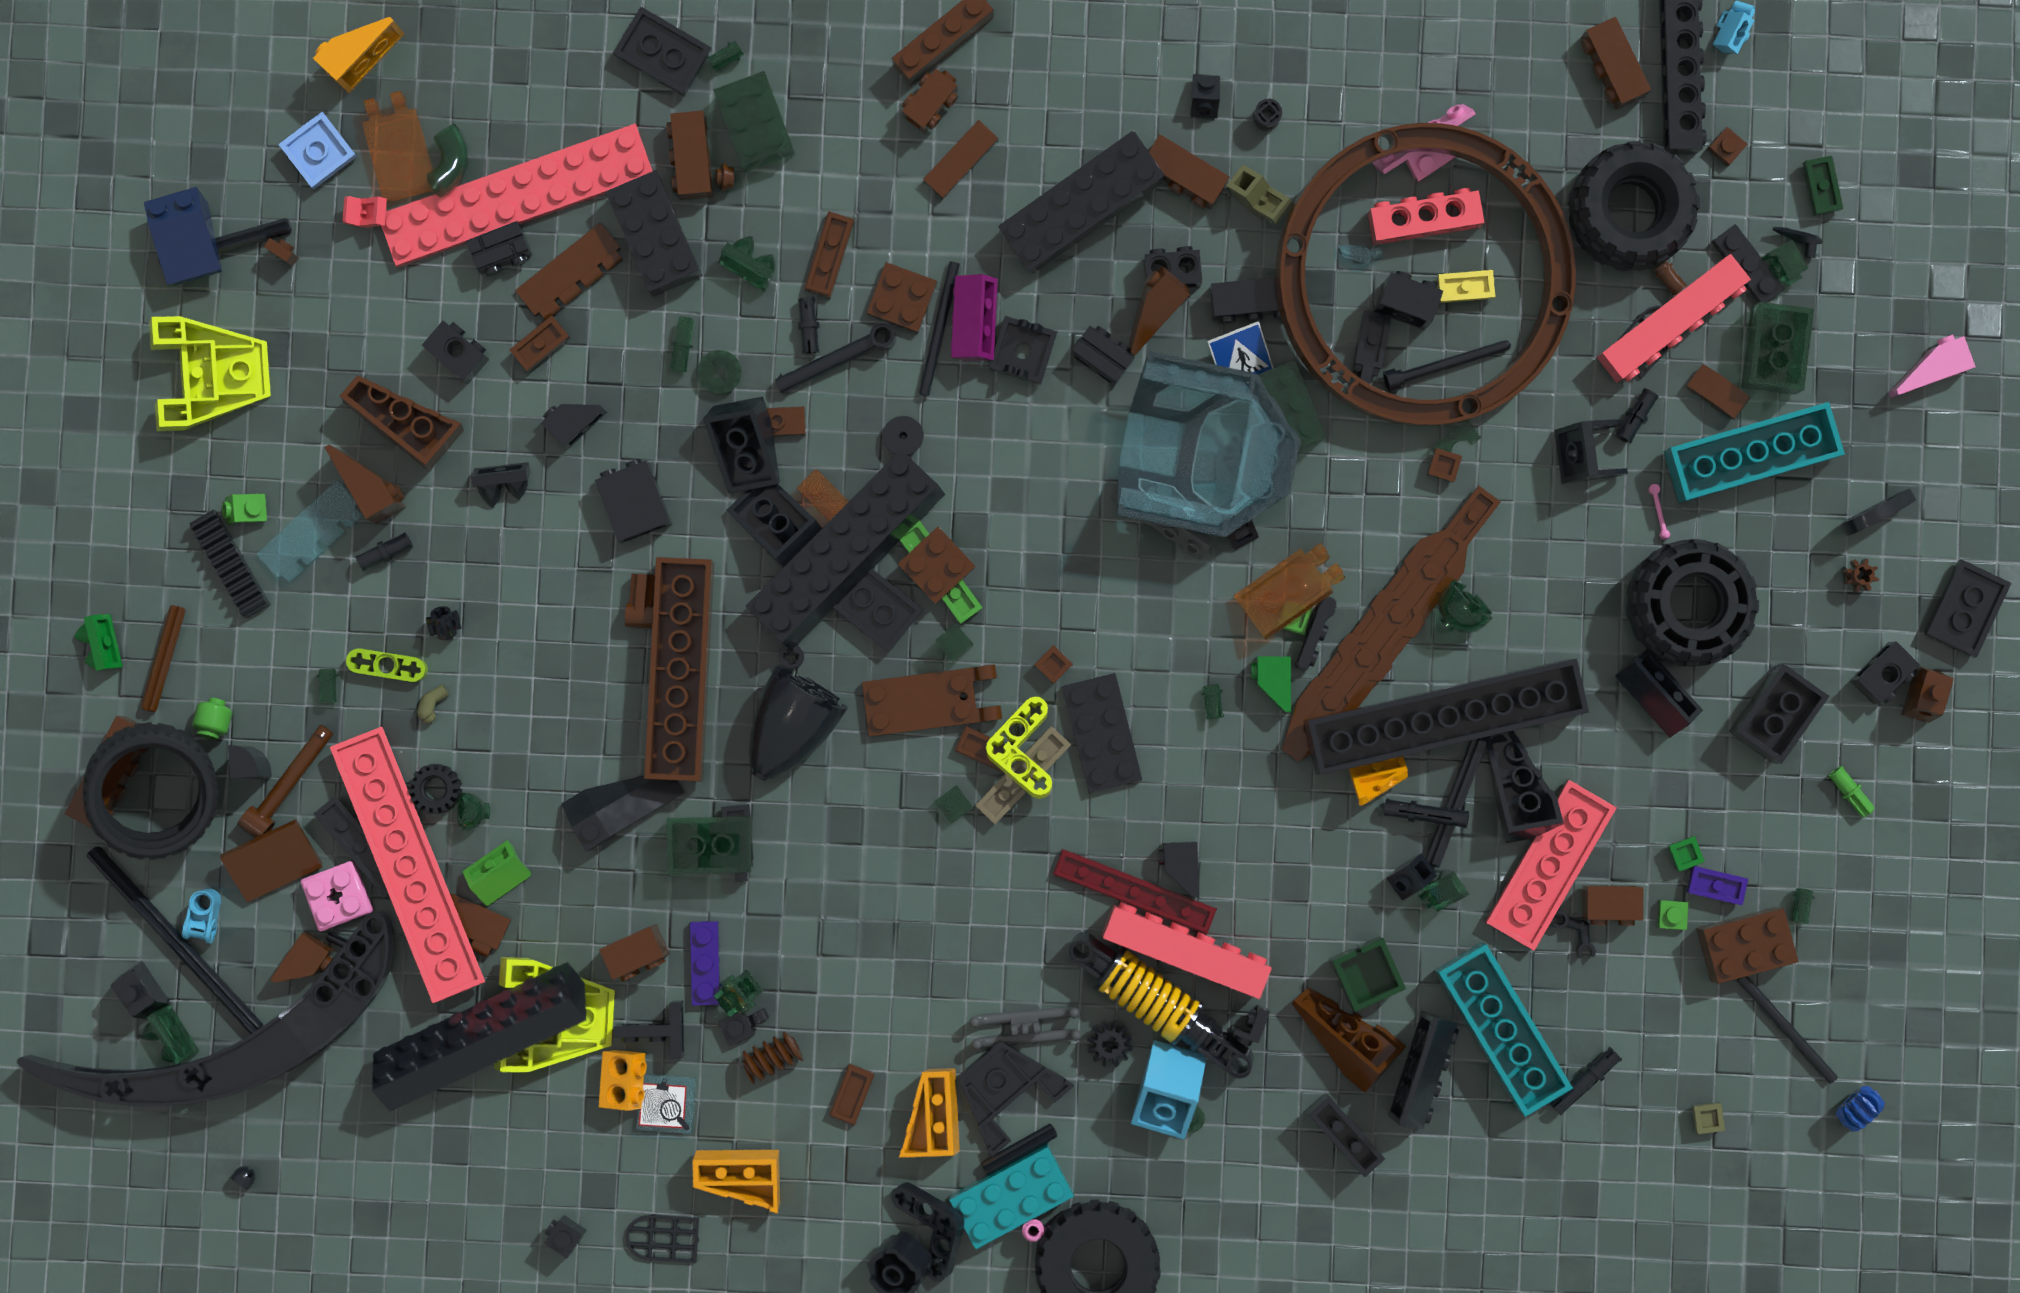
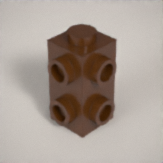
M937 69L932 74L927 72L918 84L921 88L915 95L910 94L901 106L904 108L902 110L903 118L924 134L928 128L933 130L942 118L940 113L944 108L950 109L958 99L956 94L958 86L955 84L957 80L945 70L942 73Z

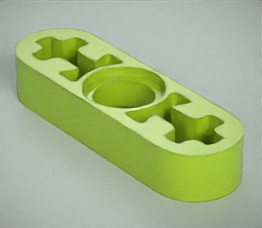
M359 648L350 651L346 657V665L349 670L359 674L420 682L426 677L428 672L426 663L416 657ZM360 653H362V658L367 660H373V655H376L373 662L374 672L370 671L372 668L370 665L363 664L360 666V669H357L358 665L353 663V659L358 658ZM386 657L391 658L394 662V669L390 673H383L380 669V662ZM400 659L404 660L402 665L413 666L414 662H417L416 666L421 668V672L415 673L414 678H412L411 672L401 670V676H397L401 668Z

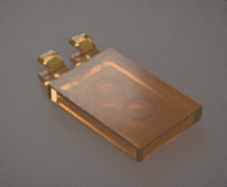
M401 91L390 93L396 113L384 117L381 116L380 107L375 98L364 100L369 121L362 122L381 195L383 198H387V203L438 189L417 110L415 108L408 110L405 96Z
M1322 543L1315 546L1307 554L1302 549H1299L1234 595L1235 600L1265 640L1331 595L1333 590L1330 586L1338 584L1345 579L1343 571L1337 563L1322 574L1316 569L1315 565L1322 564L1330 558L1327 554L1328 551Z

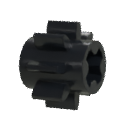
M446 606L433 609L430 617L426 618L430 636L437 635V638L440 640L452 639L456 636L457 630L462 628L458 611L451 612L450 608Z

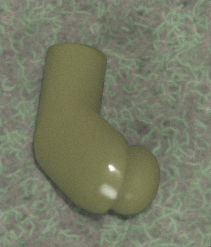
M443 684L421 697L417 716L426 724L432 723L436 719L434 712L435 704L449 696Z

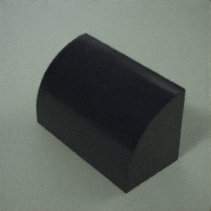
M228 745L230 779L272 777L270 763L260 750L251 746Z

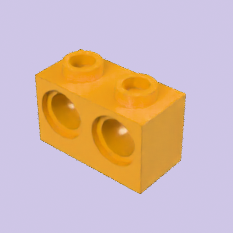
M623 1050L603 1051L599 1107L625 1111L642 1109L645 1097L643 1082L647 1069L646 1053ZM624 1062L627 1064V1071L624 1069ZM622 1090L625 1092V1099L622 1097Z

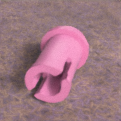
M1035 1217L1024 1223L1022 1228L1023 1236L1031 1242L1040 1240L1044 1235V1226L1041 1221ZM1036 1226L1038 1231H1030L1029 1227Z

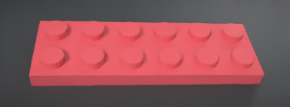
M1571 780L1565 782L1557 796L1564 822L1563 825L1533 838L1485 921L1488 925L1535 951L1617 808Z

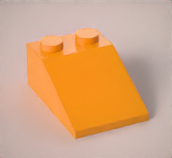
M387 17L331 38L328 42H323L317 48L313 59L342 88L350 93L405 34L391 17Z

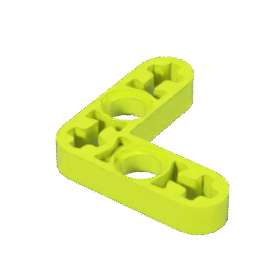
M1031 697L989 739L986 745V753L991 762L1034 798L1042 799L1051 793L1052 779L1042 768L1018 749L1047 718V703L1040 697ZM1032 706L1036 708L1040 706L1041 714L1038 715L1037 713H1035L1032 715V717L1030 718V723L1032 725L1030 726L1029 723L1026 721V718L1031 713L1030 707ZM1013 724H1021L1025 728V732L1023 735L1016 737L1011 735L1009 728ZM1004 734L1008 739V742L1003 747L1004 754L998 752L995 755L993 754V746L999 747L1005 742L1002 736ZM1015 761H1023L1027 765V769L1022 774H1016L1011 769L1012 764ZM1032 770L1035 771L1033 773V778L1037 782H1041L1042 780H1044L1046 789H1034V781L1028 778Z

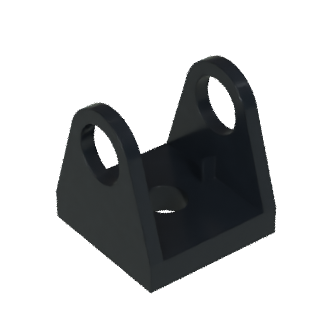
M1620 419L1581 421L1554 430L1562 484L1612 478L1628 474V468L1598 470L1593 431L1621 426Z

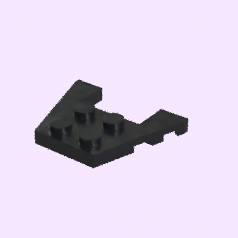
M1001 1040L996 1042L958 1075L989 1154L992 1157L1011 1141L1010 1137L993 1118L1031 1085L1038 1082L1054 1102H1057L1074 1087L1068 1079Z

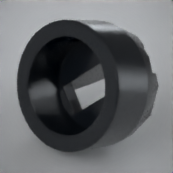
M242 1166L237 1168L230 1178L246 1190H249L255 1181V1172L253 1169L249 1170L248 1166Z

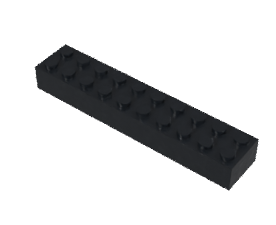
M1566 659L1303 720L1315 774L1323 775L1589 713L1578 661L1577 659Z

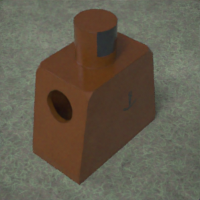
M1918 666L1914 670L1916 675L1911 680L1901 715L1930 723L1943 716L1952 688L1953 678L1944 673Z

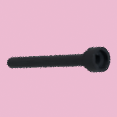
M1503 340L1406 371L1395 370L1394 368L1384 371L1383 379L1389 393L1400 390L1401 386L1405 385L1407 381L1508 351L1511 348V343L1508 340Z

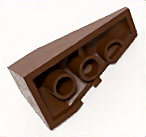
M1309 987L1292 1003L1343 1075L1364 1093L1380 1079L1406 1048L1402 1042L1384 1027L1378 1024L1375 1027L1361 1020V1015L1355 1012L1351 1015L1341 1010L1337 1002Z

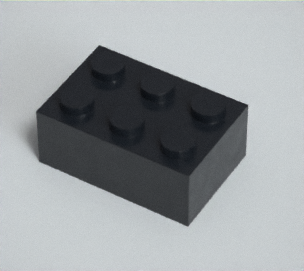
M1775 665L1733 724L1729 733L1771 763L1782 764L1827 701L1829 695L1787 665Z

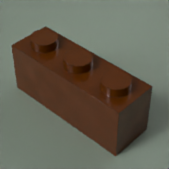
M1616 16L1584 32L1581 36L1582 49L1586 55H1590L1594 63V74L1598 80L1602 79L1606 88L1604 90L1606 99L1610 104H1614L1616 110L1645 97L1651 91Z
M704 111L670 113L671 122H667L666 126L668 139L673 138L674 149H669L671 166L675 165L676 176H672L673 193L678 192L681 200L713 197L707 124Z
M1159 134L1149 150V153L1166 176L1167 180L1164 182L1168 183L1167 187L1178 195L1186 194L1191 197L1190 201L1201 209L1205 207L1210 210L1212 209L1228 183L1230 176Z

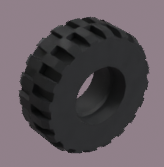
M1090 1200V1202L1083 1204L1078 1202L1071 1205V1208L1066 1211L1062 1210L1059 1212L1055 1219L1045 1227L1044 1235L1038 1241L1036 1248V1280L1041 1293H1156V1286L1158 1280H1160L1161 1273L1160 1255L1149 1227L1129 1208L1125 1209L1112 1201L1107 1203L1100 1202V1200ZM1093 1239H1103L1113 1243L1121 1252L1124 1260V1268L1120 1279L1111 1287L1103 1290H1091L1083 1287L1077 1282L1071 1269V1261L1076 1249L1081 1244Z

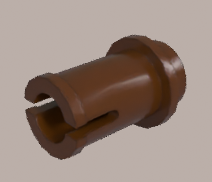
M1666 260L1653 271L1656 273L1655 278L1659 277L1674 296L1684 289L1687 284L1684 283L1672 266L1674 264L1672 262L1669 264Z

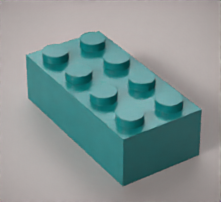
M1048 1143L995 1173L987 1175L951 1194L949 1200L952 1206L963 1215L964 1229L974 1248L978 1249L1073 1198L1074 1193Z

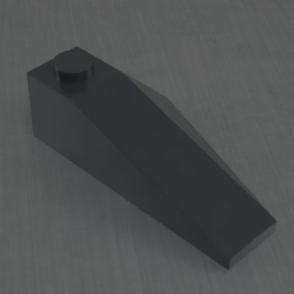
M1512 730L1484 737V741L1487 744L1486 752L1505 843L1533 839L1563 825L1564 822L1557 796L1552 789L1550 790L1542 778L1543 775L1540 770L1534 766L1527 755V750L1515 732Z
M643 775L585 789L563 802L562 807L584 849L591 851L682 795L684 791L678 781L644 779Z

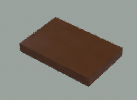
M296 819L220 854V860L246 902L322 868L320 858Z

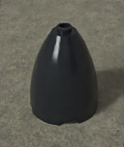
M776 666L769 677L759 699L751 728L749 745L750 767L753 769L752 774L763 781H766L768 778L775 779L787 773L808 758L827 739L848 709L846 705L842 704L840 706L838 704L840 698L809 677L804 678L797 674L792 676V670L784 666Z

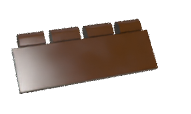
M599 223L515 291L535 316L540 313L546 320L561 310L555 302L558 298L567 305L582 293V290L577 285L578 282L581 281L588 288L604 275L598 266L603 264L607 271H610L623 259L617 251L621 247L604 226Z
M450 893L468 940L470 938L473 939L471 945L473 952L488 958L493 948L498 950L511 919Z

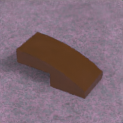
M1704 364L1701 365L1687 384L1688 390L1710 402L1711 407L1733 420L1736 419L1750 400V396Z

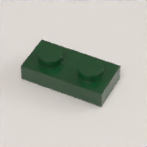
M1827 156L1804 161L1803 168L1813 215L1816 216L1844 209L1833 157Z

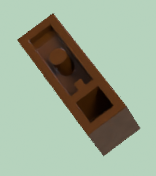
M1163 266L1158 272L1156 270L1153 271L1145 281L1146 285L1144 286L1129 340L1130 351L1134 355L1139 352L1190 295L1188 287Z

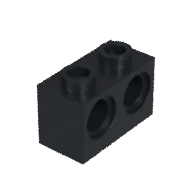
M1192 246L1176 248L1177 252H1166L1165 249L1149 250V254L1144 255L1145 281L1153 272L1151 269L1152 265L1162 263L1170 273L1188 288L1201 287L1200 250H1193ZM1189 261L1193 264L1194 270L1190 273H1184L1180 270L1179 263Z

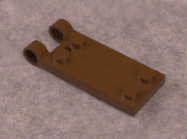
M996 665L862 682L869 737L1003 719L1001 705L976 708L973 682L996 679ZM961 693H967L968 698L966 700H961Z

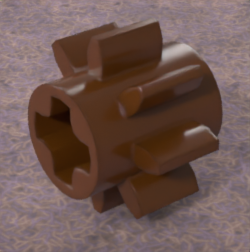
M1867 558L1863 559L1860 565L1858 561L1851 560V568L1842 571L1844 574H1847V580L1844 582V585L1851 584L1853 592H1859L1861 586L1865 591L1872 590L1870 583L1879 581L1875 577L1874 572L1878 567L1869 566ZM1860 571H1863L1864 576L1861 580H1858L1857 575L1860 574Z

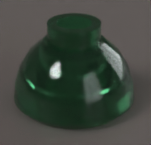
M463 792L459 796L457 819L459 827L463 831L474 829L484 819H489V803H483L478 796Z

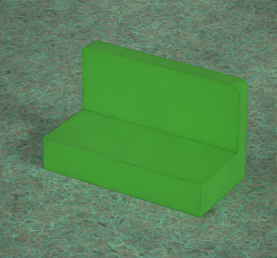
M508 840L462 871L469 888L486 906L492 904L531 876L530 870L519 859L513 845Z

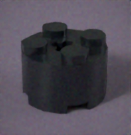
M899 1232L897 1235H891L882 1242L867 1265L871 1275L869 1279L870 1284L878 1293H915L930 1271L932 1255L908 1232Z

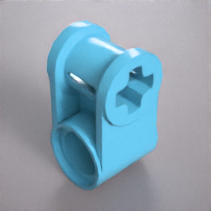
M200 890L190 897L187 916L182 930V937L184 939L193 937L203 939L209 944L213 943L217 932V920L221 905V897L216 890ZM202 895L210 899V907L208 909L201 906L200 899Z

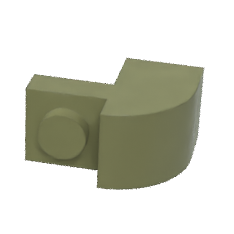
M1244 164L1226 185L1232 195L1244 207L1259 218L1264 217L1276 225L1293 205L1290 198L1270 187L1262 175Z

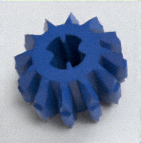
M1863 1086L1843 1101L1836 1111V1116L1845 1128L1847 1127L1851 1132H1856L1865 1128L1866 1125L1878 1117V1114L1883 1111L1885 1102L1876 1090L1874 1091L1870 1086Z

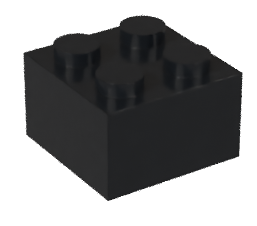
M1396 271L1395 274L1391 272L1383 283L1374 312L1392 315L1391 319L1425 330L1434 320L1443 290L1437 289V284L1427 280H1423L1422 283L1412 280V276L1408 273Z

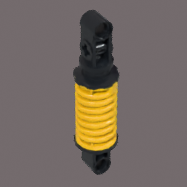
M1087 932L1078 933L1073 938L1068 949L1069 957L1073 962L1097 978L1093 989L1109 994L1111 1000H1115L1120 995L1121 997L1118 1000L1119 1006L1123 1007L1129 1002L1126 1007L1129 1013L1138 1008L1135 1017L1141 1019L1146 1014L1147 1016L1143 1022L1145 1025H1150L1154 1020L1155 1023L1152 1029L1155 1032L1159 1031L1163 1026L1161 1036L1168 1040L1171 1045L1175 1046L1180 1041L1185 1042L1186 1045H1189L1188 1049L1192 1052L1197 1050L1207 1060L1218 1065L1234 1078L1242 1079L1250 1074L1254 1062L1253 1052L1242 1043L1236 1041L1229 1032L1215 1025V1019L1212 1017L1207 1018V1016L1203 1015L1201 1011L1204 1003L1192 1000L1188 993L1181 994L1180 987H1172V982L1164 980L1162 974H1155V970L1152 967L1146 968V963L1139 961L1137 956L1127 950V947L1122 946L1118 951L1114 952ZM1079 943L1085 944L1089 948V952H1080L1076 945ZM1242 1058L1247 1062V1065L1238 1066L1233 1060Z

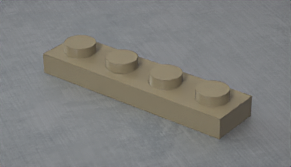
M1051 726L1025 755L1046 772L1071 744ZM1017 761L1011 769L1016 774H1022L1026 771L1027 765L1023 761ZM1032 770L1028 778L1032 779L1035 783L1036 780L1033 778L1035 771ZM1005 774L975 806L996 824L1026 791Z

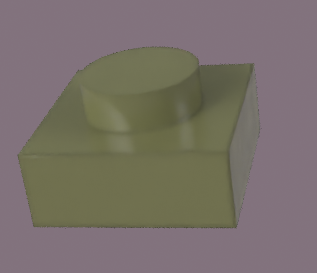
M1722 1103L1692 1105L1696 1134L1725 1131Z

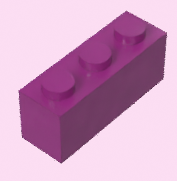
M984 274L955 276V286L953 288L954 310L952 314L953 330L950 344L951 358L963 361L994 360L998 278Z

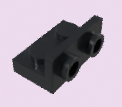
M1257 1005L1256 1010L1250 1009L1245 1023L1249 1027L1248 1030L1232 1025L1231 1032L1235 1034V1040L1251 1046L1252 1041L1259 1044L1270 1014L1269 1009Z

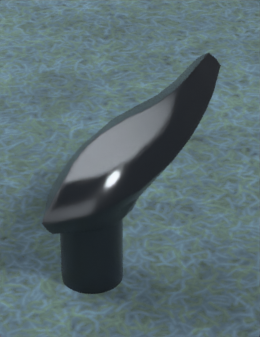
M1785 227L1772 228L1773 231L1780 235L1792 238L1798 243L1806 244L1804 257L1816 258L1817 244L1823 243L1819 236Z

